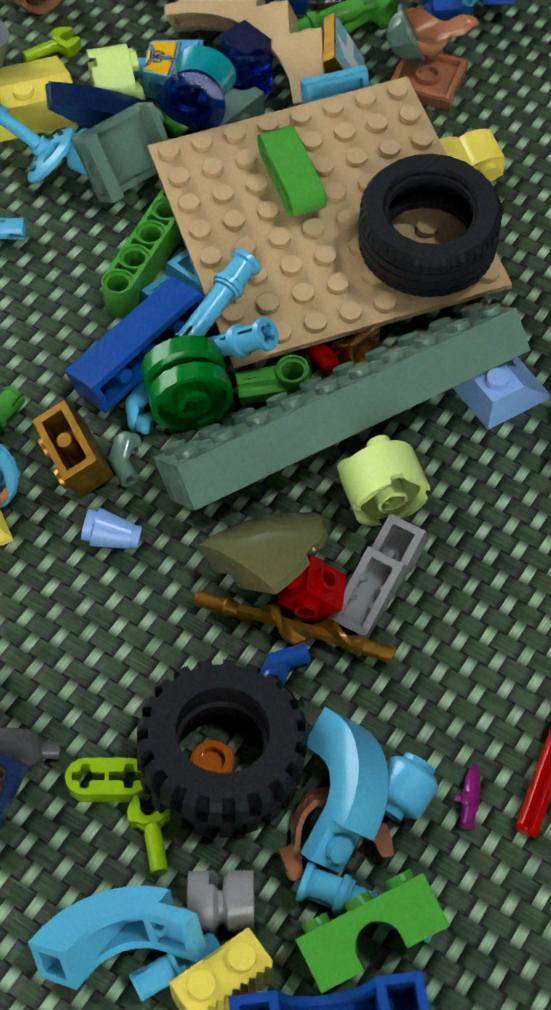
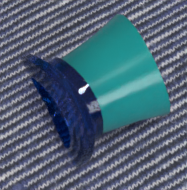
M201 45L189 46L178 54L174 65L175 74L170 76L162 85L158 94V104L169 118L184 126L197 130L218 127L222 123L226 112L224 96L232 90L235 84V69L231 61L220 51Z

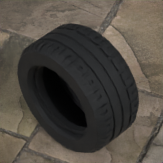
M418 154L399 159L380 170L369 181L362 194L358 234L361 256L368 269L380 281L405 294L419 297H441L460 292L479 281L487 273L491 263L494 261L501 230V200L491 182L478 169L465 161L439 154ZM419 208L439 209L456 216L465 225L467 231L453 241L440 244L421 243L403 236L393 227L392 222L406 211Z

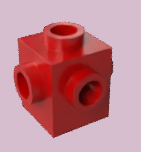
M310 554L308 555L310 565L294 581L279 592L278 603L293 611L298 617L315 623L343 611L346 575L326 564L322 559Z

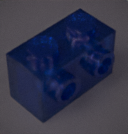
M246 20L220 34L221 53L231 61L236 73L235 84L231 88L248 90L255 86L265 92V96L271 92L272 40Z

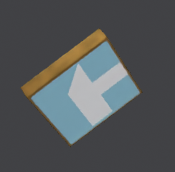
M333 13L324 17L323 63L329 72L361 65L365 66V58L336 14Z

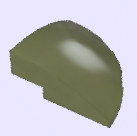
M312 512L269 514L242 521L224 529L198 546L213 571L231 574L239 588L276 595L310 565L307 553H314L325 546L328 533L324 527L328 525L321 515Z

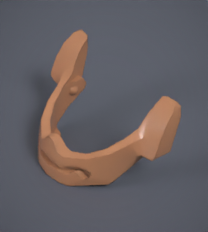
M319 787L304 795L290 818L291 843L289 846L279 849V854L284 871L291 881L301 879L304 874L302 864L304 856L300 852L303 848L301 834L306 817L314 808L326 805L330 787ZM381 823L373 843L382 857L394 856V848L390 831L386 823Z

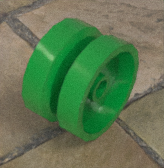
M185 335L170 338L150 350L140 365L152 417L160 426L171 430H192L204 427L222 417L234 401L233 388L230 378L225 372V362L221 349L214 341L203 336Z

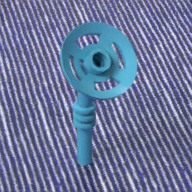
M0 104V125L31 147L30 151L35 155L29 167L27 180L32 184H36L44 179L63 159L72 145L70 138L75 136V130L68 127L58 131L48 139L44 135L39 137L11 116L9 110Z

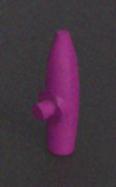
M477 764L471 765L465 778L462 794L455 793L453 799L454 802L460 803L461 815L459 826L465 830H473L475 828L476 813L479 809L481 781Z

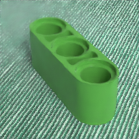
M289 125L258 134L257 143L261 158L289 217L294 218L326 208L327 200L323 185L294 126Z

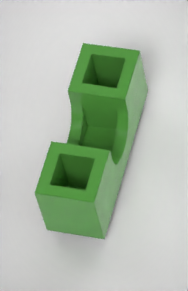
M408 869L385 881L389 890L372 899L367 890L344 902L343 904L347 912L330 921L325 912L301 925L305 934L295 940L321 993L365 971L366 967L357 949V937L365 925L375 921H383L393 925L399 931L407 948L450 926L423 873L414 877L411 869Z

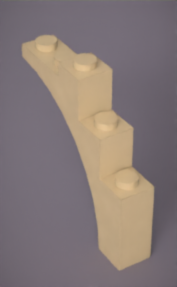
M178 0L177 2L164 4L165 17L176 33L193 30L223 31L244 37L263 47L284 68L290 82L294 106L302 104L301 79L330 73L323 63L324 32L322 28H306L298 32L297 17L288 0L272 1L266 5L265 0Z

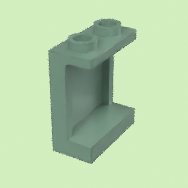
M138 102L70 138L99 202L114 203L124 197V191L157 174L148 151V145L170 140V138H168L163 126V115L153 102Z

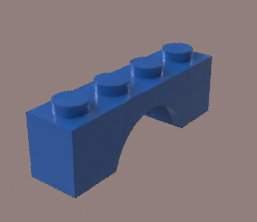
M422 970L376 976L353 989L327 995L293 996L273 990L228 996L230 1010H430Z

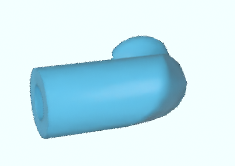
M140 382L133 389L125 401L127 426L136 434L138 432L149 434L154 425L152 423L154 420L152 415L144 414V407L148 402V394L145 391L143 382Z

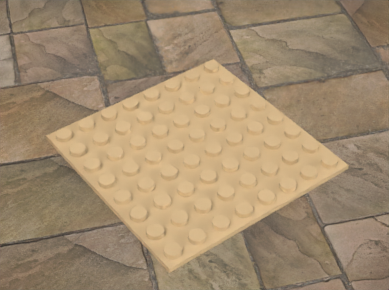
M407 76L148 145L149 154L205 297L214 286V276L218 272H223L232 260L231 254L235 249H243L249 252L259 261L262 267L259 274L253 275L243 287L244 293L241 298L231 300L217 318L215 324L221 335L226 333L232 325L242 324L246 326L253 324L257 318L268 317L277 328L278 344L274 350L266 352L261 349L252 351L248 357L238 358L233 355L228 356L233 369L512 288V282L497 253L489 270L479 281L468 286L465 290L441 297L413 296L389 287L368 269L361 256L358 241L360 204L362 194L369 181L384 167L405 157L418 154L447 156ZM293 125L321 180L327 200L326 208L294 218L289 217L261 158L257 143L258 134ZM419 208L406 211L392 222L393 227L403 236L421 243L440 244L453 241L467 231L465 225L456 216L439 209Z

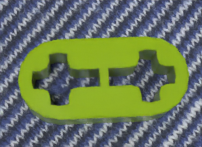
M81 758L72 762L66 770L65 781L70 795L78 801L131 802L134 795L141 799L146 794L140 783V771L137 770V759ZM83 772H91L92 778L95 779L89 782L88 788H81L79 781H77L82 779ZM127 772H135L136 779H139L133 782L132 788H125L123 781H121L126 778Z

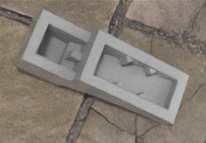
M390 513L373 546L367 547L345 588L343 611L330 616V619L335 620L339 625L358 635H365L366 639H369L395 592L408 573L412 572L430 538L427 532Z

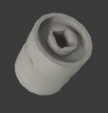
M228 870L224 878H219L215 871H188L187 909L197 913L202 932H215L219 925H224L228 932H242L247 928L254 932V870Z

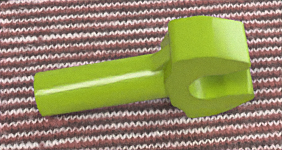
M58 27L52 30L53 38L50 41L21 52L24 62L38 60L56 52L69 58L77 54L81 49L80 37H74L72 27Z
M134 795L127 809L129 827L132 829L137 828L144 832L150 875L153 877L163 876L168 873L162 828L166 823L170 822V810L167 808L163 813H159L156 810L152 815H145L142 813L138 796Z

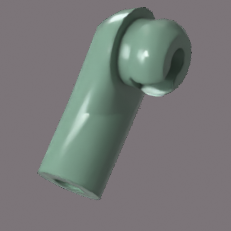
M129 431L121 432L115 437L108 456V463L123 487L135 484L139 478L130 462L131 454L139 451L137 447L142 446V441L138 434L130 433Z

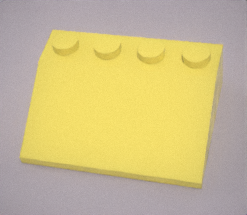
M57 55L1 67L0 104L9 110L11 116L35 134L78 125L47 108L45 85L49 81L73 84L69 71ZM0 125V142L18 138Z

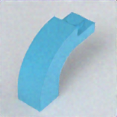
M324 707L308 736L307 748L318 754L325 761L330 775V790L326 805L300 853L310 861L341 874L361 836L374 841L387 805L389 775L386 758L377 739L356 722Z
M155 886L115 888L84 898L55 915L28 941L40 977L75 990L80 987L102 962L126 950L152 948L197 962L207 950L197 913L191 912L186 908L175 907L170 889Z

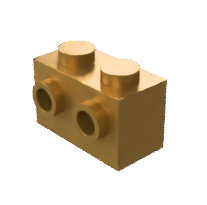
M66 400L61 401L32 420L41 437L38 439V443L45 455L53 460L56 466L53 472L64 489L71 487L83 497L115 477L83 417Z

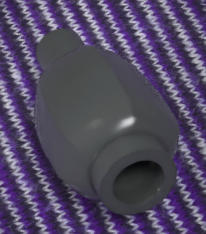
M0 728V751L28 764V769L36 766L41 759H59L60 742L42 741L37 733L28 729Z

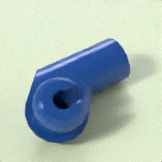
M301 643L268 654L260 674L265 677L269 673L273 674L282 681V689L290 669L311 662L306 644Z

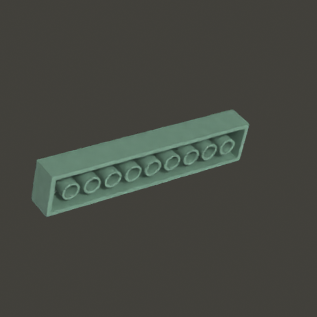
M482 303L468 305L460 310L462 315L454 319L450 317L438 319L429 324L430 330L421 334L419 332H412L403 335L397 339V345L389 349L386 346L367 352L365 354L366 359L355 364L351 361L338 365L332 369L333 375L321 379V377L308 379L299 385L300 390L288 395V392H282L266 399L267 405L257 410H254V408L241 410L232 415L233 421L223 426H220L219 423L206 426L197 432L199 437L188 442L182 439L167 444L162 448L164 453L153 458L170 500L194 511L530 351L531 349L517 308L501 307L500 303L482 306Z

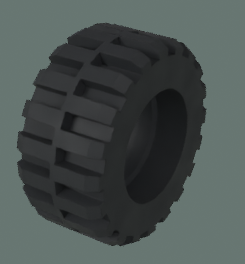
M223 659V664L212 665L211 660L197 662L196 669L190 670L188 666H184L174 671V680L171 682L168 678L163 679L155 687V697L150 696L147 698L142 707V718L138 720L137 770L140 771V783L144 793L151 794V804L159 813H163L168 808L170 810L171 823L180 828H183L186 823L193 825V833L207 836L208 830L219 831L220 838L233 837L234 829L242 828L245 834L259 830V823L262 818L266 823H271L280 816L281 806H289L295 796L296 787L300 785L308 744V735L305 733L307 723L303 711L297 709L298 700L294 694L288 689L282 692V681L273 674L269 673L265 677L260 674V667L250 663L247 664L246 668L236 666V660ZM211 723H228L249 732L260 744L263 754L255 763L247 768L236 772L218 773L205 770L191 762L182 752L180 743L191 731L200 726Z

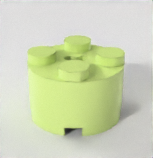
M125 43L86 50L88 58H94L93 62H88L92 87L112 90L145 100L142 85H139L138 81L135 82L134 72L139 71L136 51H133V48H128Z
M379 435L370 439L367 442L366 448L338 463L337 470L356 520L363 525L381 526L379 519L388 517L390 513L401 519L407 518L419 510L428 499L426 491H430V485L413 447L407 442L390 440L387 435Z

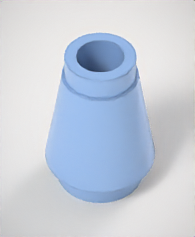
M99 508L98 511L88 509L81 533V540L90 542L89 546L131 548L137 550L142 526L135 525L102 508Z

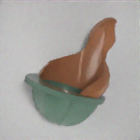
M404 4L397 5L398 13L394 15L388 25L387 40L395 55L407 60L421 59L424 61L427 60V56L437 55L445 47L448 39L465 36L472 28L479 25V21L474 16L466 14L458 15L448 21H442L421 8L407 9Z

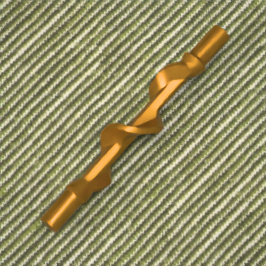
M200 590L197 591L194 598V606L221 613L225 617H236L240 621L249 623L256 620L276 626L283 640L292 645L307 643L313 637L343 647L358 657L364 655L388 663H392L396 647L368 640L365 635H348L335 620L330 618L310 625L284 618L280 612L279 605L276 604L266 605L262 608H253L241 605L231 597L224 598Z

